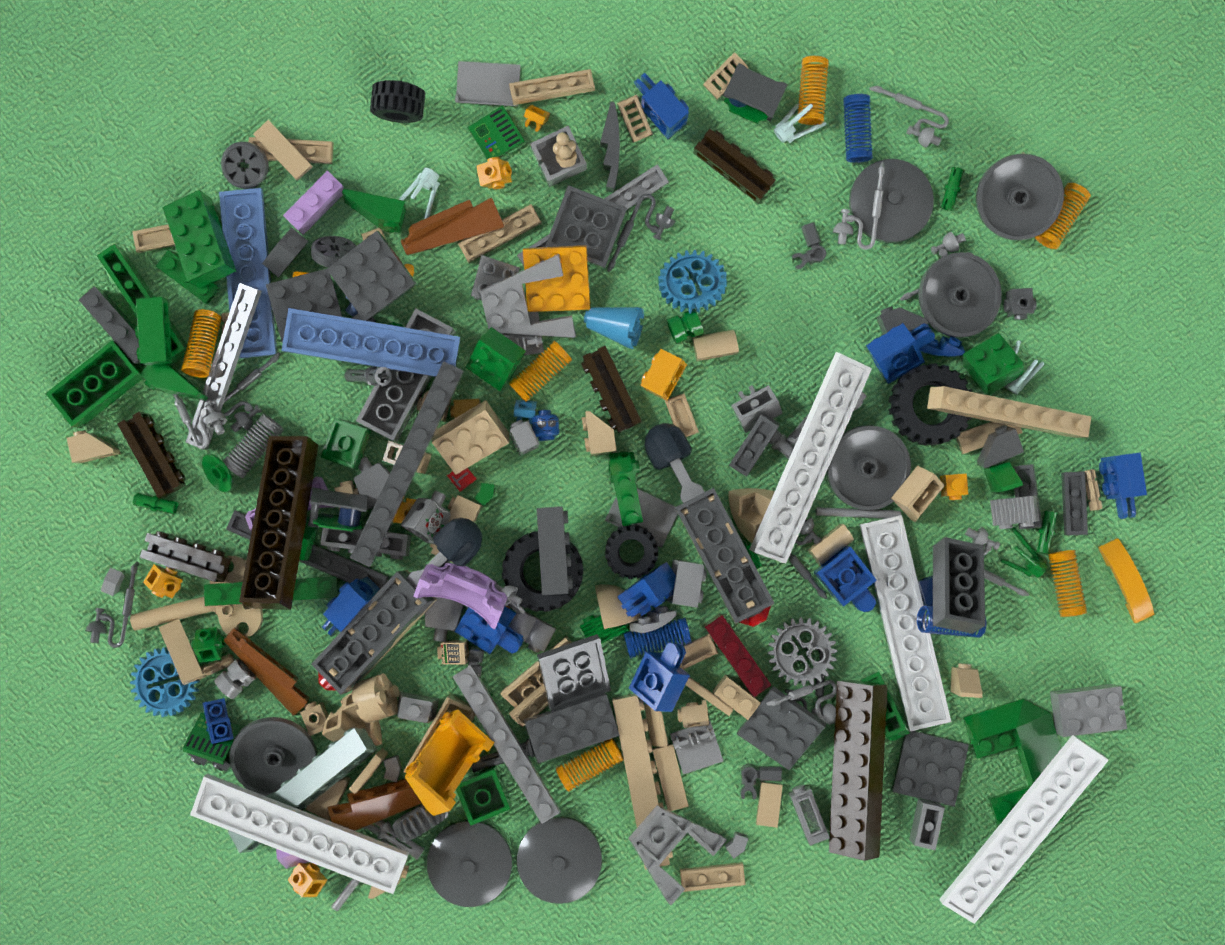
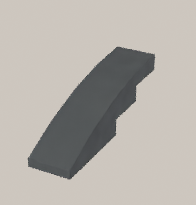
M610 102L600 147L607 149L603 163V169L610 171L606 191L614 193L619 170L620 137L615 102Z

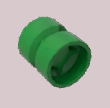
M695 309L692 310L691 314H689V311L683 312L682 317L676 315L666 319L676 344L686 341L688 336L693 338L704 333Z

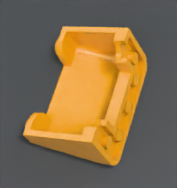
M458 709L451 713L446 712L440 718V725L416 760L405 769V779L425 809L433 816L451 811L456 803L454 800L456 788L471 765L479 761L481 751L486 750L488 752L494 744L487 735Z

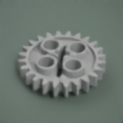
M800 617L797 624L794 619H791L790 626L784 622L783 626L785 629L777 628L776 630L779 635L771 636L775 643H769V646L774 648V650L768 652V655L774 656L769 662L776 663L773 671H781L778 676L779 678L784 675L787 676L786 683L793 679L794 686L797 685L798 681H801L803 687H805L806 681H809L813 686L815 678L822 682L820 675L823 674L828 677L829 674L826 669L833 670L834 668L829 663L836 662L837 660L831 656V654L837 653L836 649H831V646L836 644V642L828 640L832 633L825 635L826 626L819 629L818 621L811 625V618L807 620V623H803V619ZM808 632L812 637L811 641L803 643L799 638L800 634ZM792 636H795L802 649L808 650L806 656L813 664V669L808 666L802 655H797L799 649L791 639ZM784 644H792L794 650L791 654L782 652L781 648ZM819 650L823 653V659L821 661H814L811 653ZM797 661L805 664V670L801 673L793 669V664Z

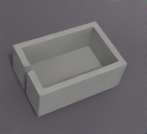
M1105 684L1050 691L1055 729L1057 734L1062 737L1127 729L1125 710L1120 708V706H1124L1122 688L1119 685Z

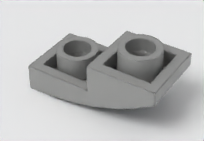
M657 606L655 610L647 612V617H639L638 621L631 622L630 631L646 633L656 630L671 621L676 616V611L669 610L668 606Z

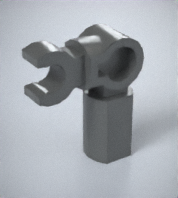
M815 222L801 227L807 247H811V249L807 250L806 254L795 253L792 255V259L800 258L802 260L800 265L795 266L796 270L802 269L806 263L811 265L820 263L825 259L826 250L819 245L821 240Z
M471 646L468 667L473 665L481 678L482 665L480 663L483 662L484 650Z
M749 763L743 765L741 775L744 786L740 790L741 798H745V792L751 791L752 798L756 799L757 793L753 785H756V778H759L760 781H781V766H759V768H755L754 765Z

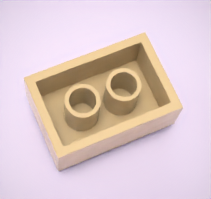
M485 400L438 428L432 438V444L456 475L509 444V432Z

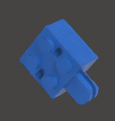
M643 73L640 76L641 80L636 79L634 81L635 86L643 94L641 101L642 109L669 140L687 124L689 107L682 99L678 100L674 95L675 91L668 83L665 85L661 80L655 84L646 73Z
M904 323L881 337L874 339L866 347L876 367L886 382L890 384L910 370L925 363L919 349L932 342L935 334L928 324L924 323L909 332Z
M1141 452L1100 458L1099 470L1104 479L1102 490L1106 499L1116 500L1117 513L1120 519H1126L1127 516L1128 518H1134L1136 516L1134 497L1147 495Z
M846 546L814 571L815 575L840 606L844 607L851 601L862 612H869L875 607V597L868 590V587L877 580L850 546Z
M666 562L617 597L622 603V609L627 610V616L634 617L638 613L643 616L652 609L650 606L656 608L666 601L664 596L666 599L672 596L676 575Z
M368 576L362 579L357 578L352 583H345L339 590V596L337 598L334 597L326 605L328 609L323 615L328 620L322 628L325 631L330 629L328 634L331 637L339 631L342 632L376 595L380 588Z
M506 606L503 608L495 629L491 628L481 615L468 607L454 631L488 654L492 653L496 645L501 646L510 653H516L524 641L523 635L509 627L516 613Z
M667 643L663 653L646 651L629 689L654 711L672 712L690 675L680 667L686 654L684 646L677 643Z

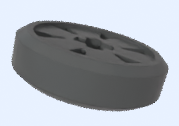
M236 142L230 145L224 151L221 159V168L225 178L237 188L249 189L257 187L265 180L268 174L269 164L266 154L259 146L251 142ZM244 159L249 164V168H246V171L244 167H241V162H244Z
M325 236L312 243L311 256L315 262L329 268L357 245L344 237Z

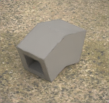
M110 568L103 581L101 591L114 596L119 592L125 575L120 571Z
M395 755L384 760L386 767L384 778L397 782L402 765L399 756Z
M734 832L732 840L725 845L733 859L745 851L748 836Z

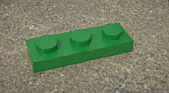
M167 250L156 265L158 269L207 305L220 289L214 283L198 288L187 282L180 258L170 250Z

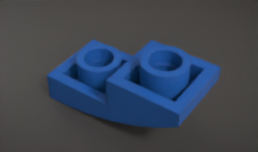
M942 336L940 341L934 338L932 342L919 349L922 352L938 356H960L965 353L962 342L955 337L947 338L945 336Z
M225 698L202 703L211 744L234 739Z

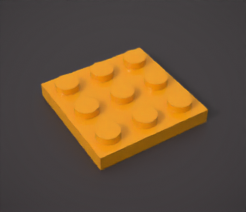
M587 245L523 248L524 270L556 254L560 255L563 276L525 283L528 312L590 310Z

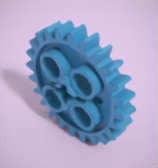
M687 250L685 251V256L677 253V259L670 257V264L664 263V269H660V276L658 277L659 291H661L662 298H666V303H672L673 309L680 306V312L688 308L689 314L695 308L698 313H700L701 307L708 310V304L716 306V300L721 301V294H725V287L727 286L724 266L719 265V259L712 261V254L705 257V251H702L700 255H697L696 250L693 251L692 255H689Z
M167 647L162 648V650L160 648L154 649V653L147 652V658H139L142 664L134 665L138 672L131 673L132 676L136 677V680L130 681V684L136 686L131 692H137L138 694L134 701L141 700L139 707L147 706L146 713L153 711V716H158L161 713V717H166L168 714L170 716L176 715V711L178 713L183 712V706H191L188 700L196 699L192 692L199 691L198 688L194 687V684L199 683L200 680H195L186 685H183L181 680L148 688L149 684L179 676L176 668L173 674L170 671V665H174ZM151 670L155 672L154 679L150 676ZM176 685L180 687L179 694L175 692ZM157 690L160 693L159 700H157L155 697V693Z

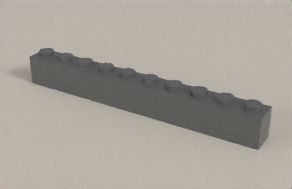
M443 361L351 554V559L368 567L373 564L464 373L463 370Z

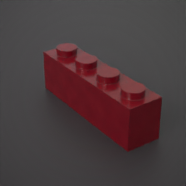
M721 613L703 625L753 697L771 686Z

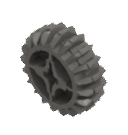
M421 804L398 818L392 827L395 835L401 842L410 841L438 825L447 818L450 812L433 816Z

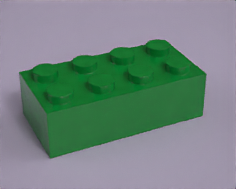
M197 190L162 207L187 282L202 288L236 272L215 207L208 195L201 190Z
M112 340L45 394L71 427L82 428L143 379L140 375L143 370L138 364L133 363L118 344Z

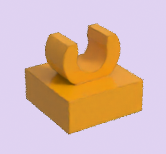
M530 105L523 116L528 118L525 121V127L530 126L531 121H534L537 125L535 131L538 132L542 125L548 121L550 112Z

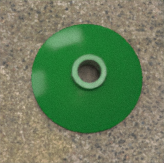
M213 454L205 455L202 458V468L209 482L221 492L230 491L233 487L230 470L217 456Z

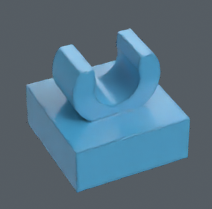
M516 400L514 417H517V421L525 417L532 424V418L536 415L537 401L525 402L524 400Z

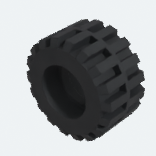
M396 80L379 81L372 85L370 112L383 120L398 123H413L422 120L425 103V91L422 88L408 82Z
M638 524L618 527L616 531L611 533L606 543L605 558L607 559V564L615 574H619L622 578L628 577V579H633L637 577L638 579L642 578L644 574L647 575L654 568L658 559V545L654 535L647 528H643ZM634 539L643 545L644 556L640 561L628 563L620 557L619 548L626 540Z

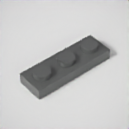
M762 413L729 466L747 477L779 428L780 423Z
M1034 464L1013 466L1023 483V486L1014 488L1015 497L1036 495L1039 521L1034 522V526L1021 527L1019 523V529L1042 527Z
M1085 471L1061 472L1064 535H1088Z

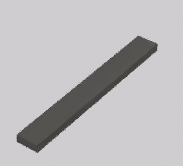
M234 510L226 530L250 540L251 531L245 518L246 514ZM315 544L313 545L309 561L299 560L304 564L349 583H352L357 578L362 579L368 576L381 589L389 579L387 575Z

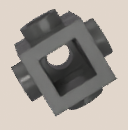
M1033 288L1011 289L1006 292L1003 306L1004 311L1007 312V317H1014V320L1028 319L1027 316L1034 313L1037 303L1036 299L1033 298Z

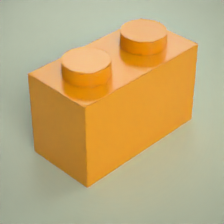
M660 349L659 353L654 355L649 371L644 373L640 386L655 396L668 401L687 364L681 358Z

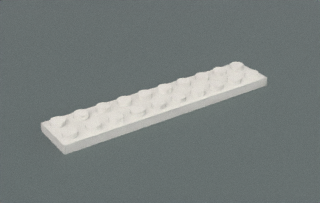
M835 353L749 550L786 564L872 368L843 354Z
M902 515L859 524L870 571L877 580L873 584L909 731L951 722L930 633H921L917 626V614L923 606V601ZM924 614V618H923L924 630H926V628H925V615H926V614Z
M1072 735L940 898L941 903L975 924L1108 762V759Z
M209 774L203 777L190 814L206 822L391 894L395 892L409 852Z

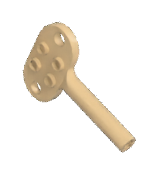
M227 556L232 558L231 561L234 564L233 571L227 572L225 582L210 580V584L243 582L246 560L238 556ZM204 597L131 614L130 622L133 630L137 631L169 623L177 619L181 620L215 612L222 630L227 635L234 627L239 631V624L241 622L247 623L249 630L244 635L248 638L261 628L263 611L262 609L250 608L244 604L207 607L205 606Z

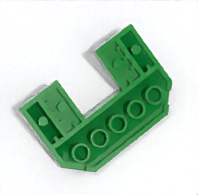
M1023 698L963 717L975 758L979 759L1016 747L1028 786L988 798L997 828L1062 749L1050 712ZM1066 813L1062 816V818H1061L1058 822L1063 821V819H1064Z

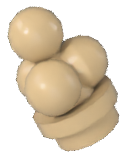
M561 132L556 137L557 142L553 145V152L556 154V161L559 165L567 168L576 163V143L573 140H569V136L566 133Z

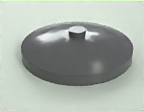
M1031 154L1009 155L996 161L983 174L976 192L977 211L984 225L994 234L1010 240L1030 239L1046 231L1057 219L1063 205V184L1056 169L1043 158Z
M899 159L880 160L866 167L854 181L849 195L850 213L861 219L863 223L862 232L871 238L874 221L872 217L875 190H877L879 179L878 169L881 163L884 162L885 173L883 174L881 189L883 191L881 216L878 218L876 241L883 243L903 242L920 232L929 221L934 205L932 187L924 173L913 164Z
M959 252L937 259L928 267L920 282L919 304L921 311L928 320V323L935 330L946 336L960 338L982 332L994 321L1001 305V286L995 271L985 260L974 254Z
M873 425L858 426L846 431L842 435L827 469V480L834 494L847 505L861 510L880 509L894 502L891 498L910 476V456L902 440L890 430Z
M279 717L261 718L249 723L238 733L231 747L230 764L235 777L246 789L267 796L279 790L283 782L297 775L296 772L300 768L312 763V759L317 755V749L312 737L297 723Z
M564 816L552 817L543 824L539 821L533 825L524 835L517 854V868L525 887L537 898L556 904L573 902L587 894L595 885L602 865L601 848L594 833L582 822Z
M462 820L447 826L433 841L427 857V872L433 888L448 902L462 907L481 906L495 899L507 885L512 870V854L505 837L495 827L482 821L470 826L468 820Z

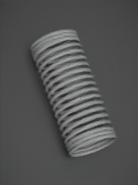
M266 414L261 415L260 419H258L262 424L256 421L257 425L253 424L255 428L251 427V430H248L249 433H246L248 437L244 436V439H241L242 442H239L240 445L236 444L234 450H231L233 454L229 453V456H226L223 460L227 468L241 478L247 475L249 469H252L256 461H259L261 455H264V452H266L268 439L263 435L269 438L267 433L271 436H278L284 431L276 421Z

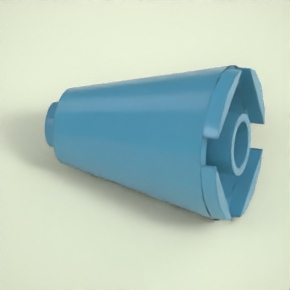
M592 307L589 311H586L584 323H586L587 328L629 349H634L633 346H637L643 325H640V318L644 319V310L640 307Z

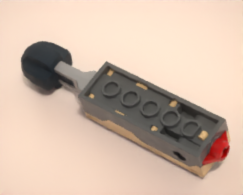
M669 423L655 425L645 437L644 446L646 453L655 469L662 470L670 466L673 469L682 487L680 497L683 504L675 507L676 512L734 623H741L752 627L761 624L767 620L770 608L775 603L714 488L704 492L701 485L691 481L681 461L690 455L692 448L681 429Z
M456 518L448 522L434 537V544L437 546L439 553L427 565L433 564L437 567H444L445 563L452 561L457 566H466L481 547L482 533L478 525L467 518ZM424 569L413 572L409 570L397 571L346 628L313 661L311 665L318 671V682L325 690H334L340 695L352 691L354 685L368 675L437 601L435 597H413Z

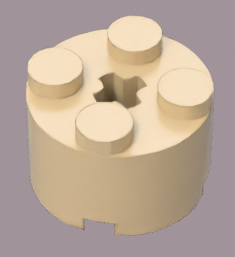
M385 674L365 679L354 685L352 690L353 703L357 702L359 709L356 712L364 722H375L398 713L397 697H399L400 692L398 687L392 685Z

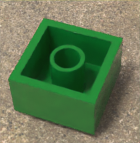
M491 327L479 339L465 368L498 391H501L512 378L526 350Z
M1000 333L963 354V367L985 395H991L1023 375V361Z
M492 766L463 778L456 788L470 826L511 809L512 803L497 766Z

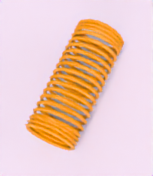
M807 56L802 59L798 114L809 104H812L813 107L798 120L801 124L817 125L824 122L823 114L825 113L824 103L826 102L825 92L827 91L826 81L828 80L827 70L829 66V60L825 57ZM811 62H820L822 64H811Z
M1070 182L1064 187V195L1066 196H1064L1058 219L1046 231L1035 236V239L1045 247L1050 249L1059 248L1079 213H1081V210L1091 197L1090 192L1077 183ZM1071 189H1074V190L1079 191V192L1082 193L1084 196H1082L1081 194H1079V193H1077V192H1075V191H1072Z
M198 309L194 312L186 354L181 369L184 373L200 378L209 376V368H211L213 351L216 346V337L218 336L222 319L218 313L206 309ZM201 316H209V317H212V318H215V319L213 320V319L205 318V317H201Z
M556 341L552 342L550 348L547 347L544 353L541 352V355H538L539 358L536 357V361L530 362V365H527L528 368L525 367V371L522 370V373H519L520 376L516 375L517 379L513 378L509 382V385L525 402L531 399L526 391L532 397L533 394L530 390L534 394H536L534 389L539 391L533 382L540 389L542 387L538 382L542 386H544L542 381L547 384L540 373L548 381L550 379L545 373L551 379L553 377L549 372L555 376L548 365L557 374L558 371L552 364L559 371L561 369L556 363L564 369L555 356L564 366H567L565 362L569 364L572 361V358Z
M1076 550L1048 554L1049 563L1070 561L1050 565V567L1070 565L1052 568L1051 571L1074 568L1052 572V575L1073 572L1053 576L1052 578H1060L1053 580V582L1077 579L1054 584V586H1058L1054 589H1063L1055 591V593H1062L1056 595V597H1061L1056 599L1060 601L1057 604H1065L1058 606V608H1064L1059 610L1060 617L1077 616L1087 613V607L1084 604L1085 600H1083L1085 597L1083 596V589H1081L1082 585H1080L1082 582L1080 581V574H1078L1080 571L1077 570L1079 568L1077 566L1078 563H1076L1077 559H1074L1077 557ZM1082 601V602H1079V603L1067 604V603Z
M613 738L604 741L612 759L603 743H600L609 761L605 757L600 745L597 744L598 749L594 746L603 766L599 762L593 748H591V752L587 750L590 758L584 752V755L581 753L582 759L577 755V758L574 757L575 762L571 759V763L567 761L568 765L564 763V766L556 767L557 774L567 791L570 792V790L576 788V785L579 786L583 782L586 783V780L589 781L593 776L596 777V774L603 773V771H606V768H612L613 765L616 766V763L619 764L624 761ZM593 756L595 757L596 761L598 762L599 767L597 766V764H596V762H595Z

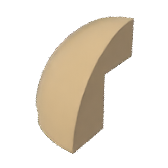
M757 488L729 491V505L733 519L740 532L751 543L755 538L775 491Z
M609 584L595 585L604 629L637 621L639 617H645V614L641 616L639 613L634 617L627 616V610L622 609V603L617 597L625 591L621 587Z
M352 692L340 701L342 706L336 713L331 712L323 727L322 735L333 742L340 740L344 736L345 731L355 727L364 728L375 746L382 744L379 720L366 723L358 716L356 710L359 707L357 702L353 703Z

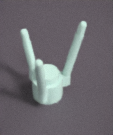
M796 104L783 120L776 125L774 133L782 143L785 141L791 143L795 139L826 125V122L793 134L796 131L793 124L813 107L812 104H809L789 122L790 117L799 108V104Z
M425 167L423 172L419 173L416 180L399 200H404L415 187L416 189L411 195L412 199L416 197L422 187L427 190L432 187L424 219L428 218L436 190L440 185L437 182L439 175Z
M1020 340L1016 342V345L1014 347V352L1016 354L1018 353L1021 344ZM1034 360L1021 377L1004 387L1018 395L1024 386L1044 366V362H1041L1034 369L1038 363V360Z

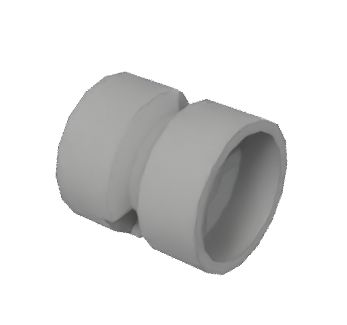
M236 659L228 666V672L223 671L214 682L223 694L230 699H235L243 691V686L247 687L256 679V675L242 660Z

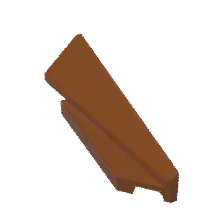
M492 197L475 207L472 206L469 199L412 224L408 229L409 236L401 239V244L406 255H411L503 228L504 224Z
M234 627L226 636L224 642L292 715H296L310 698L294 685L298 677Z
M403 779L360 790L355 794L349 793L347 794L349 803L329 806L327 809L330 822L356 831L421 804V801L407 780Z

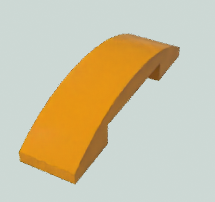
M1116 538L1099 546L1098 549L1106 565L1110 566L1127 601L1125 605L1133 622L1138 623L1155 615L1145 584L1120 540Z

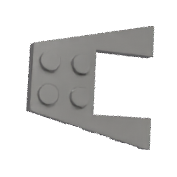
M559 254L480 291L488 329L492 327L499 333L576 337L572 315L531 323L523 289L524 283L563 276Z
M657 805L628 839L665 900L672 905L685 888L659 866L687 833L712 856L717 853L727 839L710 829Z

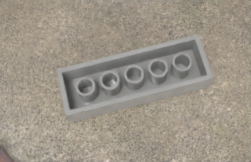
M416 308L405 327L452 336L456 332L454 328ZM389 369L392 375L390 383L386 386H374L356 422L398 442L432 376Z

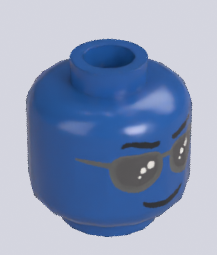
M540 410L538 415L532 418V429L538 441L555 440V436L559 435V418L557 415L551 414V410Z

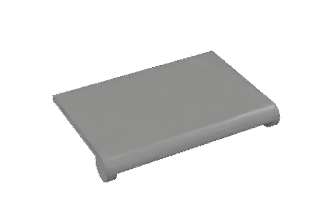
M458 61L455 103L518 106L513 105L509 83L520 82L521 65Z
M637 489L643 522L637 524L647 528L654 535L657 545L662 548L677 517L676 508ZM616 497L605 521L620 527L622 526Z

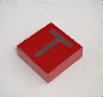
M469 468L456 475L453 471L447 475L459 492H462L477 480Z

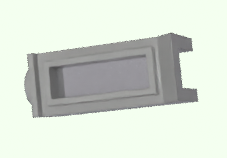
M804 785L794 787L793 791L789 792V796L808 844L811 846L829 839L830 837L811 788Z

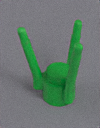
M1012 528V532L1032 556L1030 557L1018 546H1015L1014 549L1027 560L1024 564L1026 569L1005 559H1001V562L1023 572L1028 577L1033 575L1039 578L1044 574L1048 566L1016 528Z

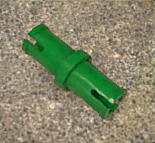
M951 167L948 183L944 186L945 194L940 206L941 209L954 211L957 195L961 192L960 184L965 172L964 169Z
M138 492L133 497L134 506L145 507L153 512L162 511L175 515L178 511L179 503L177 501H170L158 498L157 495L149 496Z
M1044 511L1042 527L1038 530L1040 537L1036 550L1037 553L1050 554L1052 539L1056 535V532H1054L1058 515L1056 512Z

